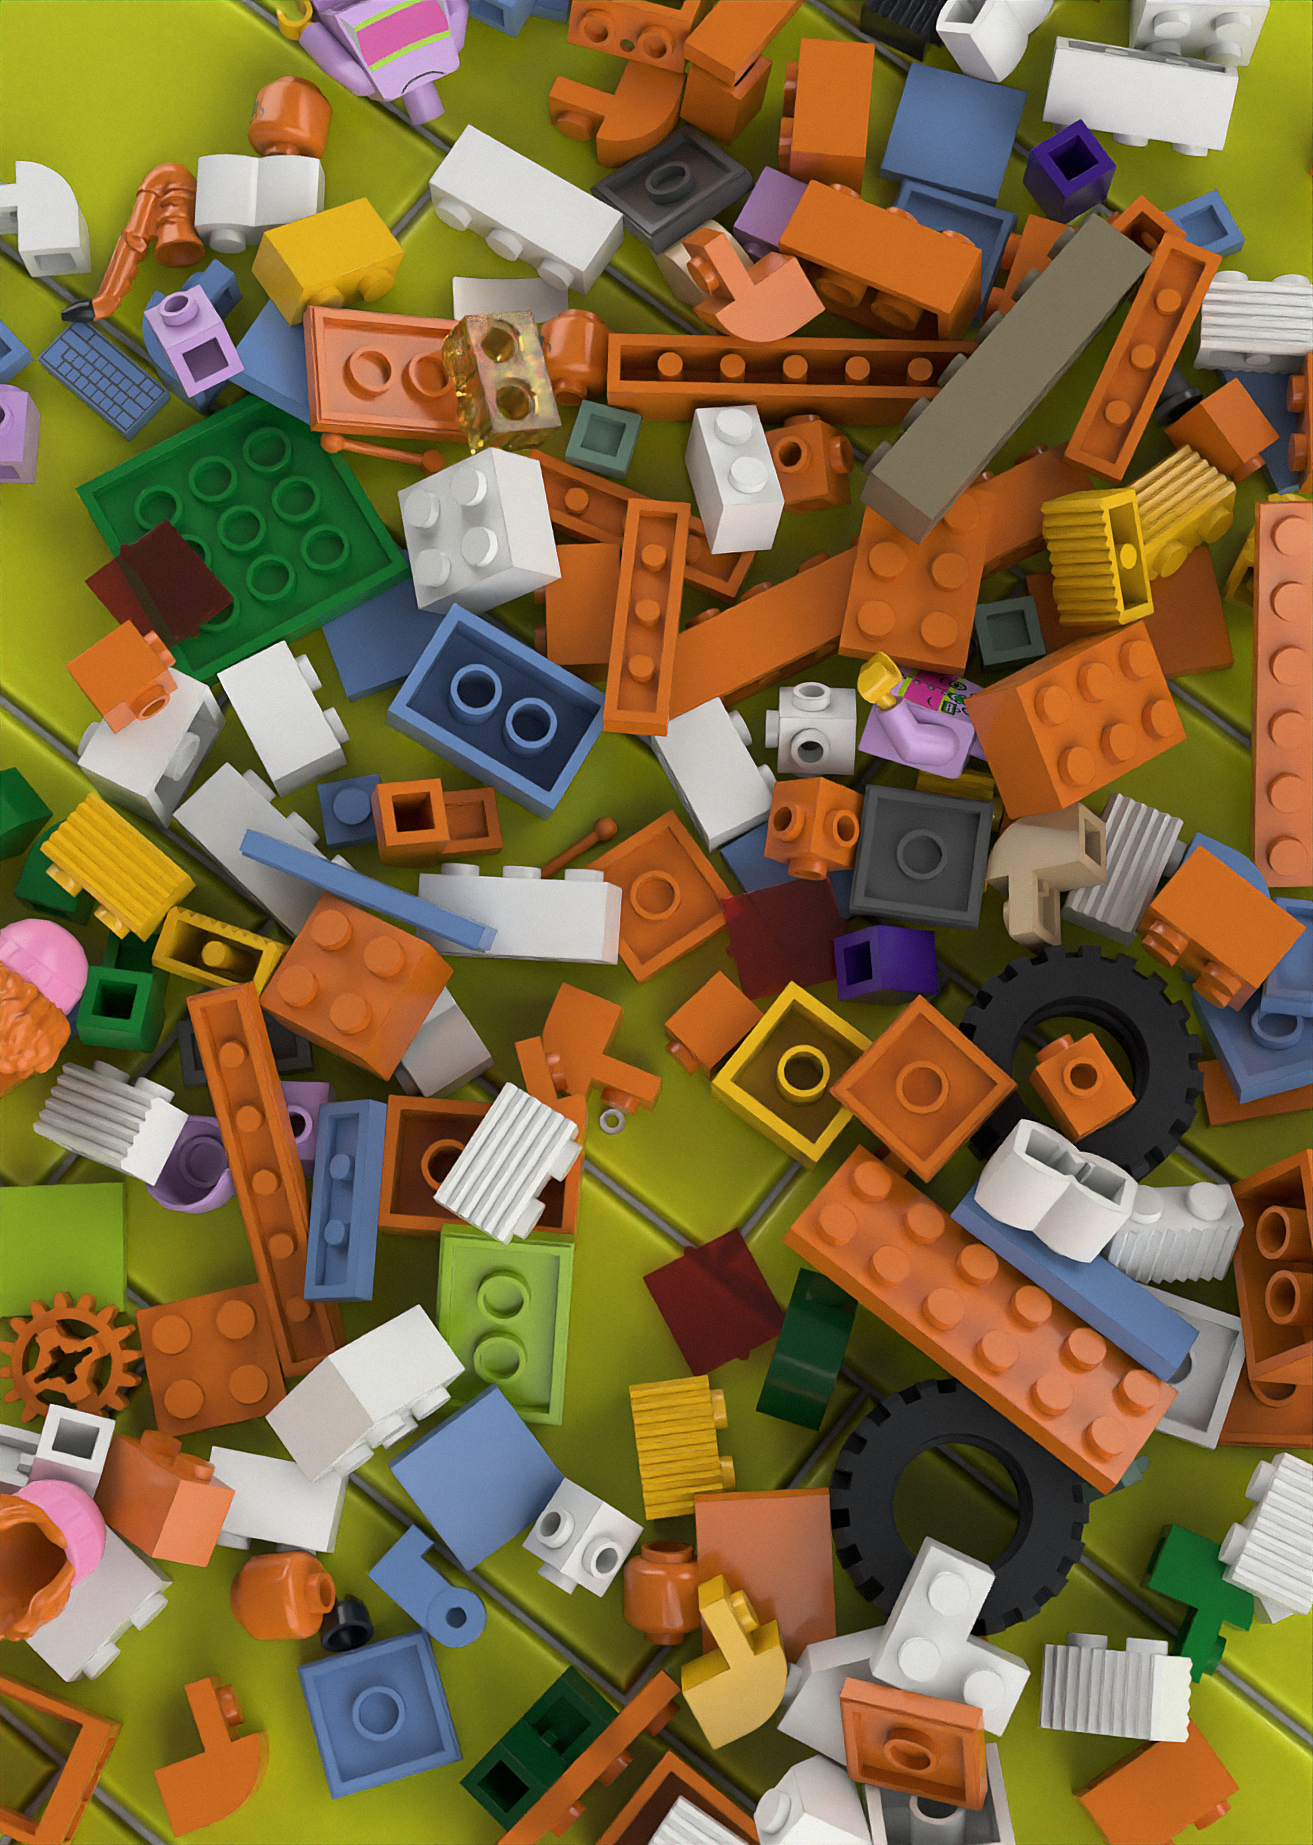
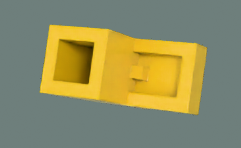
M722 1574L698 1586L699 1610L719 1648L681 1666L682 1694L713 1751L764 1724L779 1706L787 1683L784 1641L777 1619L760 1627L757 1615L745 1592L740 1590L733 1594Z

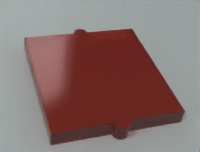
M167 519L131 546L123 544L119 548L120 554L85 580L88 588L119 625L130 620L143 637L153 630L168 650H171L188 636L191 638L197 637L200 633L199 627L234 601L229 591Z
M828 872L824 880L799 879L719 899L730 942L725 952L729 957L734 958L742 993L750 1001L782 993L791 980L803 988L837 979L834 938L844 935L843 929L847 927V920L839 917Z
M738 1228L697 1249L693 1246H687L683 1252L684 1256L643 1277L694 1377L703 1376L736 1358L740 1361H746L750 1356L749 1351L780 1334L785 1316Z

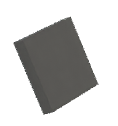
M686 123L667 135L655 147L638 155L594 185L590 190L593 197L623 214V227L658 255L702 223L754 189L755 184L749 170Z
M867 784L848 913L976 932L979 924L995 802Z

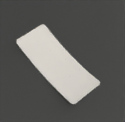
M454 277L452 279L455 320L484 324L546 323L552 318L557 317L562 311L569 310L568 290H558L542 278L479 279Z

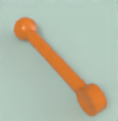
M323 432L320 439L321 447L328 453H337L342 449L415 465L427 476L440 472L445 465L443 455L435 449H429L423 454L346 438L342 433Z
M608 816L599 818L593 826V831L541 868V879H548L600 840L609 841L613 839L618 832L616 821Z

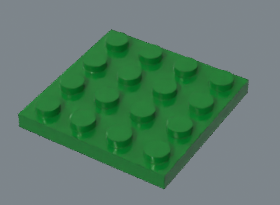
M253 393L75 488L158 636L176 660L174 664L178 671L208 685L209 688L220 682L217 673L283 640L289 645L412 577L409 565L340 451L337 453L326 452L320 443L323 432L311 431L309 424Z

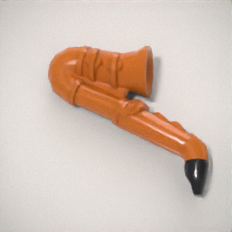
M175 162L162 163L147 173L137 189V199L127 227L121 232L98 294L92 299L86 298L68 306L61 312L62 321L86 323L112 316L120 306L121 298L131 291V282L139 273L137 265L139 261L143 262L147 256L148 246L151 241H157L154 250L156 261L170 268H186L198 264L205 258L206 248L199 240L194 227L197 179L184 165Z

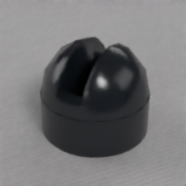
M346 1594L343 1601L338 1602L337 1597H335L334 1606L329 1613H324L321 1628L318 1632L324 1649L330 1652H346L367 1643L374 1634V1628L364 1602L352 1594Z

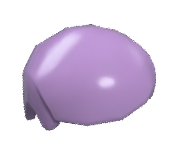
M190 1114L155 1185L152 1186L145 1183L147 1192L165 1209L202 1214L224 1206L236 1194L217 1118Z

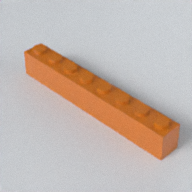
M1068 440L1051 449L1046 444L1035 446L1019 456L1014 462V467L996 476L992 471L981 473L969 486V488L997 492L981 582L1047 549L1048 544L1044 539L1042 522L1045 514L1040 510L1043 502L1078 491L1096 490L1086 472L1061 462L1069 444ZM860 535L851 542L852 548L830 558L828 553L816 555L797 568V575L777 585L771 580L762 582L745 592L741 597V603L721 613L718 608H712L689 620L685 625L687 630L678 634L669 721L716 697H719L724 708L728 709L838 654Z

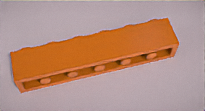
M609 333L607 403L610 407L642 415V421L693 422L695 409L756 405L761 423L784 424V420L790 417L817 415L829 425L900 426L907 413L922 396L932 402L943 389L937 382L952 360L959 353H962L969 359L980 345L975 341L784 337L771 342H754L735 336Z

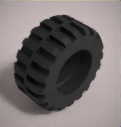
M1081 944L1077 952H1065L1062 945L1043 948L1039 956L1032 959L1023 955L1007 964L1004 972L997 977L992 975L979 989L972 1003L968 1005L958 1030L1012 1080L1013 1060L1018 1044L1029 1030L1042 1021L1056 1017H1074L1095 1023L1109 1032L1122 1046L1130 1061L1134 1077L1132 1095L1136 1102L1127 1112L1120 1115L1112 1123L1096 1130L1073 1145L1080 1152L1095 1154L1111 1161L1126 1171L1135 1181H1141L1175 1150L1183 1134L1190 1129L1197 1113L1194 1104L1196 1098L1203 1091L1204 1073L1197 1070V1059L1203 1054L1199 1034L1190 1035L1185 1023L1191 1017L1182 999L1175 1003L1169 1000L1163 992L1169 984L1155 971L1147 978L1133 969L1138 960L1119 952L1115 960L1100 956L1101 946ZM1015 1090L973 1134L967 1147L979 1162L984 1158L989 1161L1021 1119L1040 1123L1064 1137L1065 1135L1060 1129L1054 1128L1037 1118L1026 1107L1017 1090Z
M955 1377L942 1380L932 1378L917 1382L900 1392L896 1391L881 1401L860 1421L840 1450V1455L834 1471H832L829 1484L831 1531L836 1546L835 1553L842 1569L846 1570L854 1582L856 1590L867 1602H871L883 1612V1615L889 1618L917 1557L904 1543L895 1522L893 1503L899 1478L915 1457L925 1450L938 1445L959 1443L984 1450L996 1458L1007 1470L1016 1487L1019 1500V1519L1016 1531L1006 1549L995 1560L987 1564L996 1577L970 1634L976 1637L989 1636L1004 1632L1007 1628L1017 1623L1026 1622L1041 1612L1040 1608L1051 1597H1057L1068 1583L1066 1576L1072 1565L1079 1563L1085 1543L1081 1542L1084 1524L1089 1523L1090 1503H1084L1082 1484L1087 1481Z

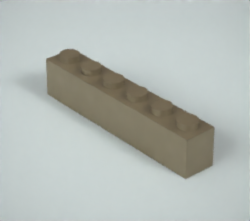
M1095 212L1079 231L1071 226L1066 228L1047 255L1052 260L1050 265L1043 273L1035 268H1032L1011 296V299L1016 302L1006 316L998 310L990 316L974 339L980 345L969 359L962 353H959L952 360L937 382L943 388L932 402L922 396L901 422L900 428L905 431L894 446L884 440L863 466L862 472L869 477L859 499L916 544L920 545L1137 289L1154 257Z

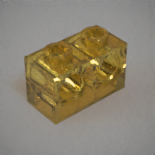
M532 310L465 315L443 339L442 362L445 372L453 379L458 398L457 421L461 432L467 435L472 456L490 447L507 452L539 449L562 425ZM482 348H485L489 352H491L492 355L495 357L496 361H493L489 357H487L483 352ZM496 405L504 408L510 415L511 420L504 417Z

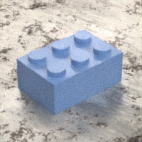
M454 602L388 708L385 724L487 786L494 787V790L548 821L603 730L605 694Z

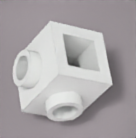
M815 682L801 683L795 687H779V710H766L765 748H777V773H792L802 778H815L824 774L854 775L857 725L855 689L829 688L824 684Z
M565 1477L547 1507L537 1519L535 1526L522 1547L544 1561L537 1573L561 1589L572 1594L579 1583L602 1598L645 1528Z

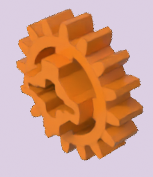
M69 1292L55 1293L53 1310H51L46 1302L40 1299L29 1303L31 1314L34 1318L32 1321L23 1317L12 1318L9 1324L19 1336L14 1341L0 1342V1351L11 1356V1365L0 1368V1378H12L15 1386L3 1397L4 1401L10 1403L23 1400L27 1405L20 1417L23 1423L32 1422L40 1415L44 1416L46 1420L50 1404L54 1403L47 1400L41 1394L50 1390L66 1394L70 1403H75L77 1408L70 1409L107 1419L110 1418L106 1407L110 1406L119 1411L129 1407L131 1403L121 1390L123 1387L140 1385L142 1380L137 1374L128 1371L129 1362L136 1361L144 1356L143 1350L127 1349L125 1340L136 1331L134 1324L118 1328L114 1325L113 1321L120 1309L115 1304L108 1305L100 1312L95 1311L96 1295L86 1293L81 1296L77 1306L73 1307V1301ZM63 1319L85 1322L99 1333L90 1337L74 1334L70 1325H65ZM36 1340L40 1351L36 1366L30 1371L29 1356ZM92 1350L90 1354L81 1358L82 1362L74 1368L75 1374H61L48 1378V1375L59 1369L58 1365L66 1359L65 1353H79ZM111 1356V1373L108 1383L104 1388L99 1377L104 1359Z

